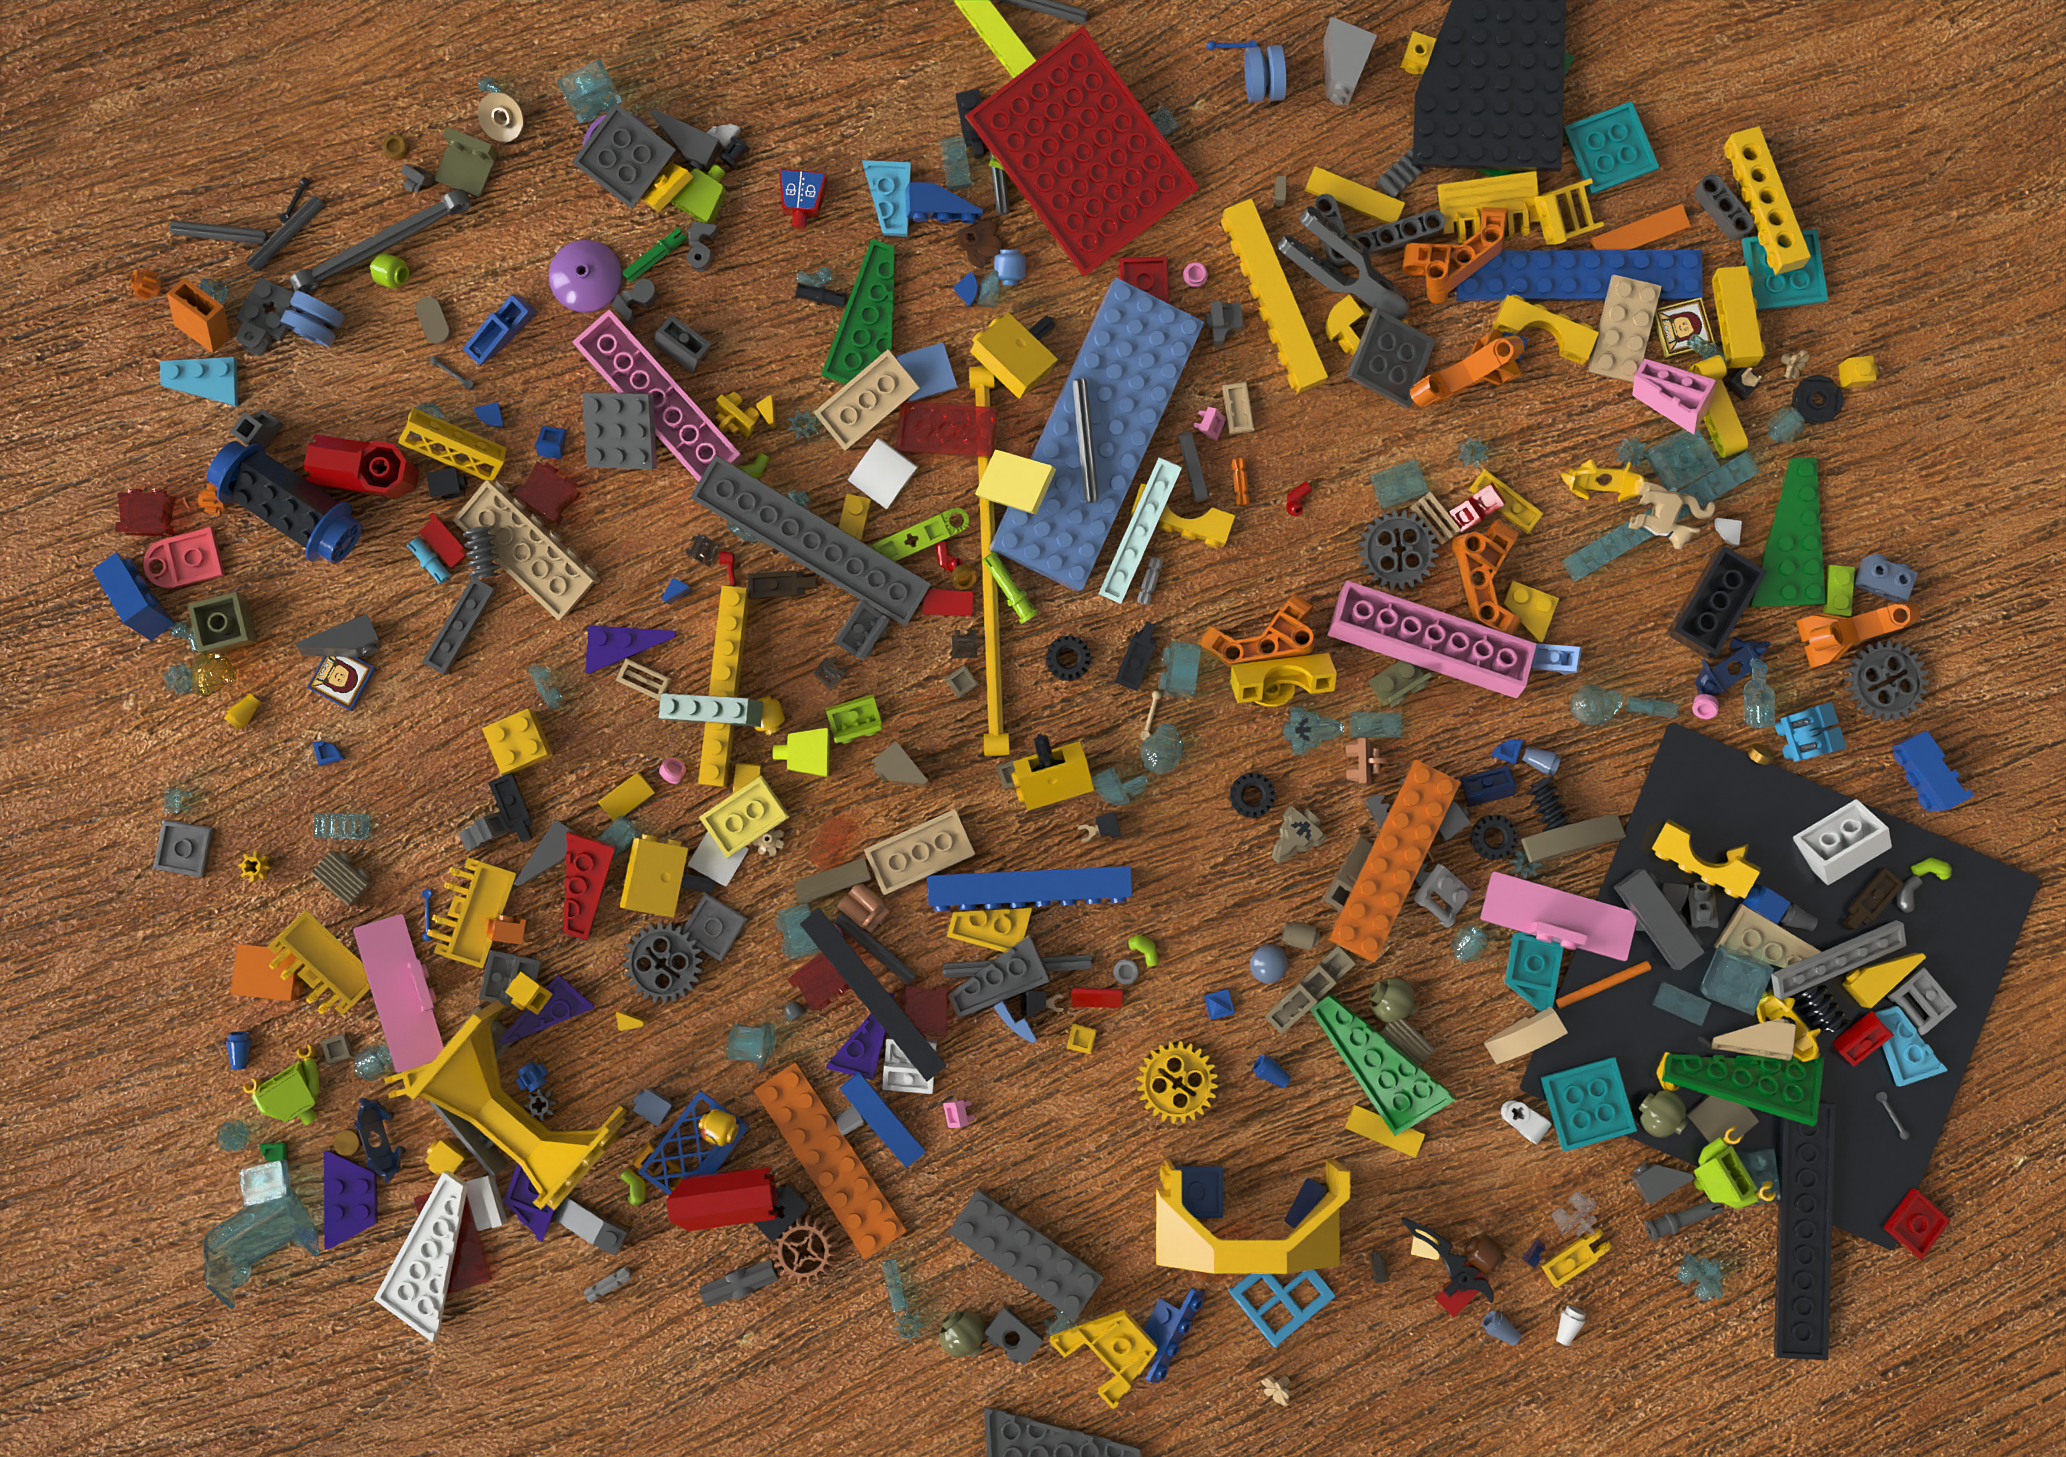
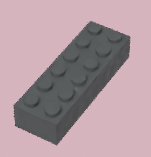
M979 1187L976 1188L949 1228L948 1233L1073 1320H1076L1104 1278L1103 1272Z

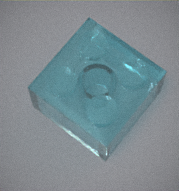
M601 59L556 81L579 124L594 120L598 114L610 111L615 103L619 104L622 102Z
M1698 428L1695 434L1684 429L1644 453L1663 487L1668 491H1678L1720 467Z
M1171 641L1169 646L1164 648L1161 665H1166L1165 672L1160 674L1158 689L1163 690L1162 696L1192 699L1194 697L1201 645Z
M1719 944L1700 986V991L1709 999L1754 1015L1774 969L1766 961Z

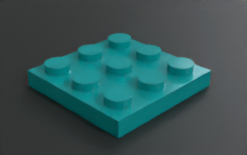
M1632 101L1563 128L1564 137L1582 180L1592 178L1593 183L1585 186L1589 196L1655 172L1660 168Z
M1817 229L1801 231L1811 256L1805 266L1775 275L1773 268L1769 267L1765 247L1760 244L1758 236L1747 237L1742 240L1745 266L1748 267L1749 275L1753 277L1752 294L1757 300L1756 311L1821 304L1828 301ZM1778 242L1780 246L1786 248V246L1783 243Z
M1615 1057L1540 1077L1563 1152L1637 1132Z

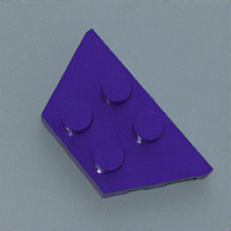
M332 1150L324 1151V1250H328L378 1223L376 1171L368 1167H362L351 1159H345L334 1154L335 1152Z
M518 1163L503 1202L511 1211L517 1214L518 1219L524 1225L530 1228L536 1235L535 1238L542 1242L546 1237L555 1210L547 1204L540 1209L533 1203L540 1196L539 1192Z

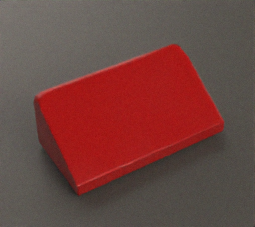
M1072 988L1071 1005L1073 1007H1121V989Z
M1870 1012L1834 1040L1833 1044L1838 1052L1854 1067L1892 1038L1894 1034L1874 1012Z

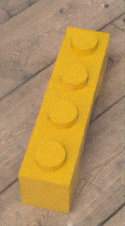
M1507 295L1492 326L1495 330H1500L1503 333L1505 331L1514 335L1530 327L1543 328L1556 338L1559 345V356L1583 365L1588 360L1599 334L1588 324H1577L1570 321V317L1564 314L1556 315L1548 312L1546 307L1526 303L1524 298L1517 295Z
M1141 483L1131 516L1134 515L1146 488L1145 484ZM1166 503L1157 525L1160 530L1170 533L1172 530L1181 532V536L1186 539L1195 541L1198 538L1204 540L1205 545L1218 549L1219 546H1225L1235 515L1211 508L1205 515L1199 518L1184 519L1175 515Z
M1329 653L1234 664L1231 669L1230 683L1237 703L1262 700L1263 694L1268 688L1283 683L1298 685L1310 694L1335 691L1337 672Z
M1669 819L1652 847L1656 851L1655 855L1665 861L1672 859L1679 863L1678 867L1688 873L1694 871L1702 875L1701 879L1704 882L1713 886L1717 883L1725 888L1724 891L1735 898L1739 896L1745 898L1761 870L1760 867L1739 856L1721 864L1704 861L1692 848L1691 831Z

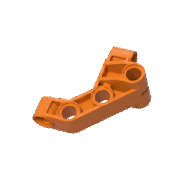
M1482 207L1481 230L1461 245L1421 243L1406 245L1403 272L1412 276H1426L1428 300L1434 304L1445 302L1452 289L1502 251L1508 208ZM1489 239H1496V241H1493V242H1490V241H1487V240H1489ZM1461 260H1469V262H1466V263H1462V262H1460V261H1461Z
M1500 330L1490 332L1475 342L1469 357L1438 373L1428 375L1414 384L1410 389L1412 400L1418 406L1426 407L1439 403L1483 380L1501 385L1515 379L1522 374L1516 362V359L1524 351L1522 339L1514 335L1503 337Z
M1496 520L1490 526L1486 536L1478 532L1455 536L1451 543V549L1457 556L1473 620L1482 626L1513 636L1522 619L1498 605L1492 579L1507 553L1516 542L1519 533ZM1475 572L1481 575L1479 585H1475L1472 581V576ZM1483 606H1487L1490 611L1487 619L1481 616Z
M1293 592L1291 598L1283 608L1281 607L1261 636L1234 640L1211 625L1197 645L1207 654L1217 658L1231 668L1234 664L1312 655L1315 651L1314 635L1312 630L1303 623L1311 614L1314 606ZM1301 640L1309 641L1304 645L1298 644V642ZM1267 643L1275 646L1274 651L1269 654L1262 652L1261 649ZM1230 650H1238L1240 652L1239 657L1235 660L1228 659L1227 654Z
M1901 602L1850 618L1821 613L1795 622L1802 642L1809 641L1810 645L1804 647L1810 668L1839 660L1855 642L1912 626L1920 618V609L1915 603ZM1902 609L1906 610L1908 614L1907 620H1904L1901 616Z

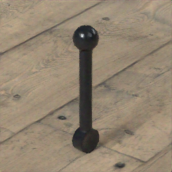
M301 178V185L288 209L279 217L282 223L290 219V214L304 188L310 184L308 178Z

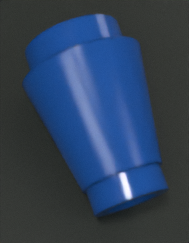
M246 1031L228 1033V1039L225 1041L231 1069H246L252 1038L249 1037V1032Z
M1262 1054L1253 1065L1252 1071L1256 1073V1077L1282 1089L1291 1080V1076L1271 1056Z

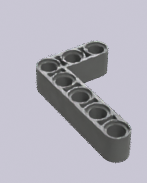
M1329 194L1318 196L1313 207L1319 210L1318 206L1320 204L1327 205L1330 211L1322 213L1346 231L1335 198ZM1430 210L1352 235V237L1359 242L1367 244L1369 257L1373 258L1404 248L1410 243H1420L1437 237L1445 225V217L1438 210ZM1427 221H1435L1438 227L1430 228ZM1404 228H1411L1415 235L1409 236L1405 234ZM1388 235L1392 242L1384 243L1380 236ZM1320 238L1329 263L1336 268L1353 264L1345 257H1336L1334 254L1335 249Z

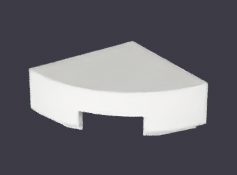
M733 124L712 127L707 134L718 138L721 146L726 149L731 143V137H737L741 129Z
M1716 518L1715 529L1727 544L1739 546L1742 521Z

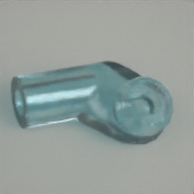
M184 622L174 623L170 629L171 635L174 638L187 639L192 652H198L193 626Z

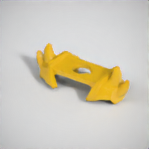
M1590 459L1586 463L1581 464L1580 468H1570L1568 474L1561 473V477L1569 485L1570 491L1586 500L1590 498L1586 490L1619 492V502L1628 500L1635 496H1641L1638 494L1641 482H1648L1647 478L1633 471L1631 462H1628L1625 469L1596 467L1593 459ZM1602 474H1610L1612 479L1608 484L1602 485L1598 483L1596 477Z
M1763 986L1760 987L1757 995L1758 1002L1755 1004L1759 1023L1766 1022V1017L1771 1021L1782 1019L1784 1015L1785 1017L1792 1018L1796 1023L1793 1056L1803 1062L1817 1059L1820 1053L1818 1052L1819 1047L1816 1037L1821 1030L1811 1031L1792 1009L1795 999L1786 997L1781 1000L1775 997L1773 990L1765 991Z

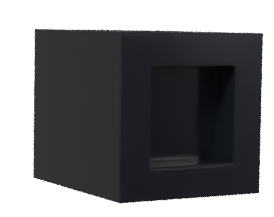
M457 468L426 473L430 497L435 501L466 496L465 488H468L465 474H462Z

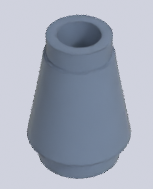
M1527 747L1522 761L1527 762L1545 775L1551 774L1554 776L1562 757L1557 756L1556 752Z
M1492 1310L1483 1319L1482 1327L1485 1328L1487 1334L1512 1346L1519 1342L1521 1333L1501 1312Z

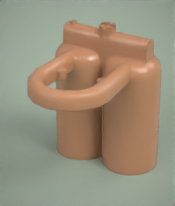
M862 882L856 884L837 906L860 928L867 929L871 933L879 924L881 925L884 922L883 919L890 912L886 908L885 902Z

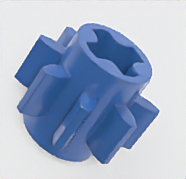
M532 1061L517 1071L520 1077L515 1081L521 1090L528 1088L530 1092H533L547 1083L544 1076L549 1074L543 1063L536 1065Z

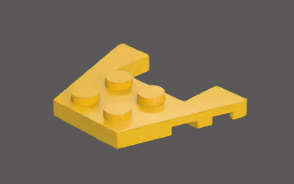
M1125 1310L1050 1336V1343L1064 1358L1086 1343L1116 1375L1098 1388L1099 1395L1112 1409L1117 1407L1121 1396L1127 1393L1137 1374L1140 1375L1157 1351V1344Z

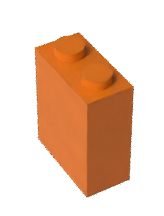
M185 277L167 293L174 325L212 353H215L230 339L225 308L221 303Z
M237 944L230 994L286 1001L299 1000V996L303 993L304 983L297 973L305 965L302 964L289 978L283 980L280 977L283 970L297 959L292 953L277 968L272 970L268 966L269 963L284 948L275 954L264 945Z

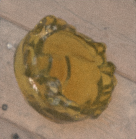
M202 653L196 656L191 669V683L197 690L196 695L207 697L221 690L226 684H229V681L234 682L237 678L236 667L232 666L228 658L211 653Z

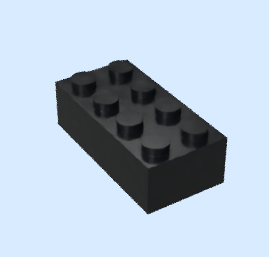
M1726 546L1716 549L1666 634L1707 659L1718 656L1767 571Z

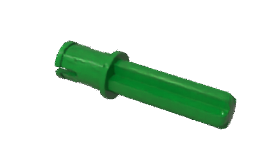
M676 227L664 239H658L659 243L623 270V275L629 282H634L666 255H672L671 251L685 240H688V238L679 227Z

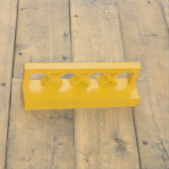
M414 407L409 414L407 424L398 441L403 446L483 480L495 479L504 463L507 449ZM412 431L421 435L423 440L413 441L407 438V436ZM440 443L445 446L446 450L439 452L434 450L431 444ZM455 454H466L470 460L462 462L456 458ZM487 463L494 466L491 473L481 470L479 464Z

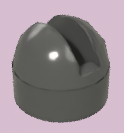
M795 1001L789 1002L784 1011L789 1023L806 1013L804 1007Z

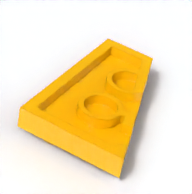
M1032 908L953 912L946 937L1006 952L1024 939Z

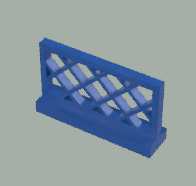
M700 1090L638 1170V1173L670 1195L673 1190L669 1187L668 1178L683 1176L684 1178L686 1175L706 1172L709 1174L715 1173L749 1129V1123L742 1118H738ZM701 1098L710 1104L711 1111L714 1107L735 1116L739 1129L732 1143H727L722 1147L714 1145L710 1150L701 1151L699 1137L702 1136L701 1133H698L697 1120L701 1119L703 1115L696 1116L695 1105ZM692 1110L693 1116L687 1117ZM694 1120L695 1134L680 1136L679 1126L681 1123ZM677 1130V1137H671ZM696 1138L698 1151L683 1153L681 1140ZM678 1141L680 1154L665 1156V1144ZM661 1151L662 1157H657V1158H655V1157L658 1155V1153ZM707 1154V1156H706V1157L704 1158V1160L702 1161V1156H701V1155ZM698 1156V1168L685 1171L684 1158ZM680 1158L682 1172L667 1174L666 1160ZM652 1162H663V1175L653 1176L646 1171ZM659 1179H665V1184Z

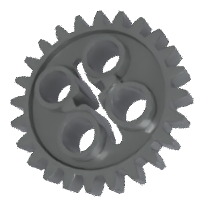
M1393 510L1389 518L1388 514L1384 512L1382 514V521L1375 517L1373 519L1375 526L1367 524L1366 528L1369 533L1362 532L1360 535L1365 539V542L1358 543V546L1364 548V551L1359 552L1357 556L1365 558L1360 563V566H1368L1364 574L1373 573L1371 581L1374 582L1379 578L1381 580V588L1386 583H1389L1390 590L1394 589L1395 584H1398L1400 591L1404 590L1405 583L1410 588H1413L1414 579L1418 583H1422L1421 574L1427 577L1430 576L1426 568H1434L1436 566L1431 562V559L1438 558L1439 555L1433 553L1432 550L1438 548L1439 545L1432 544L1431 540L1437 536L1428 534L1432 526L1425 528L1422 526L1425 521L1424 518L1418 522L1415 521L1416 513H1413L1408 518L1406 510L1401 513V516H1398L1397 511ZM1395 528L1398 529L1399 548L1404 549V552L1400 554L1402 572H1398L1397 553L1392 552V549L1396 547ZM1410 530L1415 534V541L1413 543L1405 542L1403 539L1404 531ZM1380 533H1386L1390 536L1391 541L1389 545L1383 546L1379 543L1378 536ZM1407 555H1414L1417 558L1418 564L1415 568H1410L1406 565L1405 559ZM1388 557L1392 560L1393 567L1391 570H1384L1381 567L1382 558Z
M1890 640L1885 641L1883 645L1878 641L1874 643V646H1864L1865 652L1862 650L1857 651L1858 658L1850 659L1854 667L1846 668V671L1852 675L1844 679V681L1851 683V686L1846 688L1845 691H1853L1854 694L1849 700L1858 701L1855 709L1864 707V716L1872 713V720H1877L1881 717L1883 722L1889 721L1890 717L1893 721L1899 720L1900 716L1903 718L1908 717V710L1911 712L1917 711L1915 704L1924 702L1919 695L1928 693L1922 688V685L1929 684V681L1922 679V676L1928 674V671L1920 670L1924 661H1915L1919 654L1909 655L1911 647L1908 646L1901 650V642L1895 643L1892 646ZM1889 658L1895 663L1894 670H1891L1888 666ZM1867 670L1873 673L1872 682L1866 677ZM1905 670L1906 673L1899 678H1895L1887 682L1886 685L1868 692L1869 687ZM1901 681H1904L1907 685L1906 692H1903L1900 688ZM1879 692L1885 695L1884 704L1878 699Z
M664 921L658 923L657 929L656 925L651 923L648 927L649 931L643 927L639 929L641 936L638 934L632 935L635 943L626 944L631 952L623 953V956L629 958V961L622 964V966L629 967L630 971L625 973L624 976H632L633 979L630 981L629 986L637 984L638 987L635 993L645 991V1000L653 995V1003L658 1002L660 997H662L663 1003L666 1004L671 996L675 1002L679 1000V994L683 998L688 995L686 988L691 991L695 989L692 981H701V978L696 973L704 971V968L698 966V963L705 961V958L698 957V953L702 952L703 948H695L694 945L699 940L694 939L691 941L689 939L692 931L683 934V925L675 930L674 922H670L666 928ZM660 938L665 939L668 944L666 951H662L658 947V940ZM647 947H650L653 953H650ZM678 955H682L686 959L684 968L678 966L676 962ZM643 957H647L651 961L649 970L642 966ZM665 957L667 959L665 962L667 966L662 967L660 965L662 963L661 959ZM674 971L680 974V978L676 976ZM661 974H666L669 977L670 983L668 986H664L660 982Z

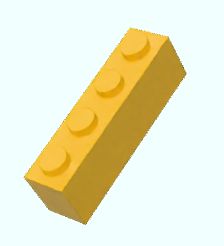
M1747 266L1718 268L1711 281L1727 369L1755 367L1765 355V344L1761 342V322L1759 319L1757 320L1756 316L1757 300L1752 294L1753 277L1749 275Z

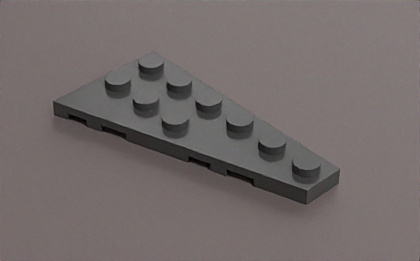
M984 1405L987 1457H1141L1140 1447Z

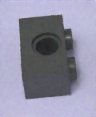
M1005 1304L985 1327L986 1339L993 1346L998 1347L1000 1345L1007 1351L1005 1355L1015 1364L1020 1362L1025 1365L1043 1343V1336ZM1009 1331H1016L1020 1338L1016 1342H1009L1005 1335Z

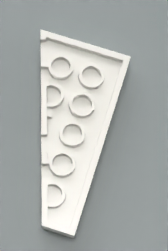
M449 1170L442 1173L374 1297L375 1301L431 1342L438 1340L468 1187L466 1182Z

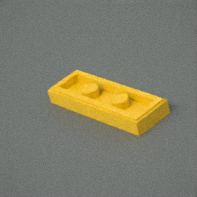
M1484 469L1469 488V491L1475 494L1493 482L1506 501V504L1496 511L1526 534L1530 533L1544 513Z
M1355 1104L1345 1125V1128L1415 1158L1425 1137L1424 1133L1412 1128H1408L1394 1136L1381 1115Z

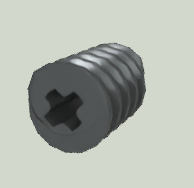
M494 525L469 528V531L463 533V537L471 539L465 543V547L473 549L466 553V557L474 559L468 563V567L476 569L469 573L470 577L486 578L501 575L494 573V570L500 568V564L492 563L493 560L499 558L498 554L491 553L492 550L497 548V545L489 543L490 540L496 538L495 535L488 533L489 530L494 528Z

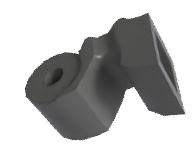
M693 222L691 228L688 229L689 245L692 248L687 255L688 262L697 272L707 271L713 263V254L708 247L702 244V241L704 239L714 240L718 237L720 230L717 225Z
M640 279L634 284L633 291L626 289L624 293L616 295L611 305L632 327L636 316L631 310V306L639 305L644 308H650L656 302L658 292L650 280Z
M497 812L483 816L458 835L467 853L490 844V840L501 837L510 831L501 813Z

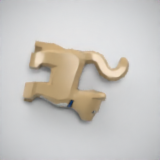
M1641 482L1638 494L1643 497L1639 503L1643 505L1652 503L1654 506L1651 515L1639 514L1637 517H1631L1628 528L1636 530L1643 527L1656 536L1667 537L1673 543L1674 548L1682 549L1685 544L1690 542L1694 533L1700 532L1698 528L1685 524H1676L1683 504H1688L1692 514L1698 519L1703 520L1710 518L1714 514L1715 504L1709 502L1707 508L1702 510L1696 497L1690 494L1668 491L1660 485Z

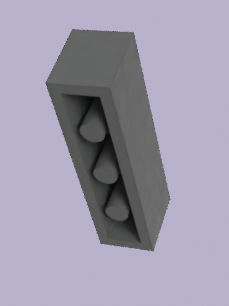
M1637 869L1615 885L1614 889L1672 969L1681 970L1705 953L1701 948L1703 944L1695 933H1690L1685 926L1687 921L1683 915L1674 911L1671 906L1672 900L1664 891L1661 892L1656 886L1657 880L1650 871L1646 872L1645 869Z

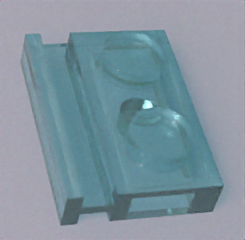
M1417 459L1369 476L1381 510L1429 492L1422 472L1418 467Z
M278 1160L239 1170L241 1193L245 1198V1203H242L243 1207H251L291 1197L287 1190V1186L290 1185L287 1160Z

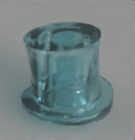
M734 1023L727 1042L728 1060L756 1063L758 1070H764L775 1049L776 1032L774 1026L771 1023H764L761 1028Z

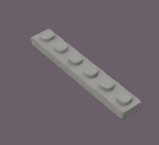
M1896 920L1772 973L1775 997L1782 1000L1905 947L1904 924Z

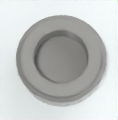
M1123 959L1116 963L1113 974L1115 979L1121 984H1131L1137 979L1139 970L1132 960Z

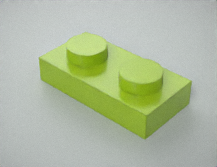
M1827 566L1825 583L1826 604H1824L1823 613L1841 617L1851 616L1855 567Z

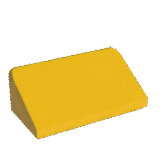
M637 772L598 801V803L616 823L655 794V792L642 774Z

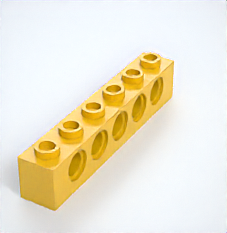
M1760 126L1731 134L1725 144V155L1731 160L1733 165L1734 178L1739 181L1742 188V198L1749 206L1750 215L1759 232V242L1765 247L1769 267L1773 268L1775 275L1803 268L1811 256ZM1753 177L1758 178L1760 182L1755 181ZM1761 199L1767 200L1769 204L1764 203ZM1769 220L1776 222L1777 226L1773 225ZM1778 242L1783 243L1786 246V248L1780 246Z

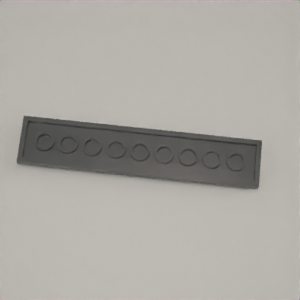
M716 454L690 497L692 500L904 626L909 622L931 585L927 580Z

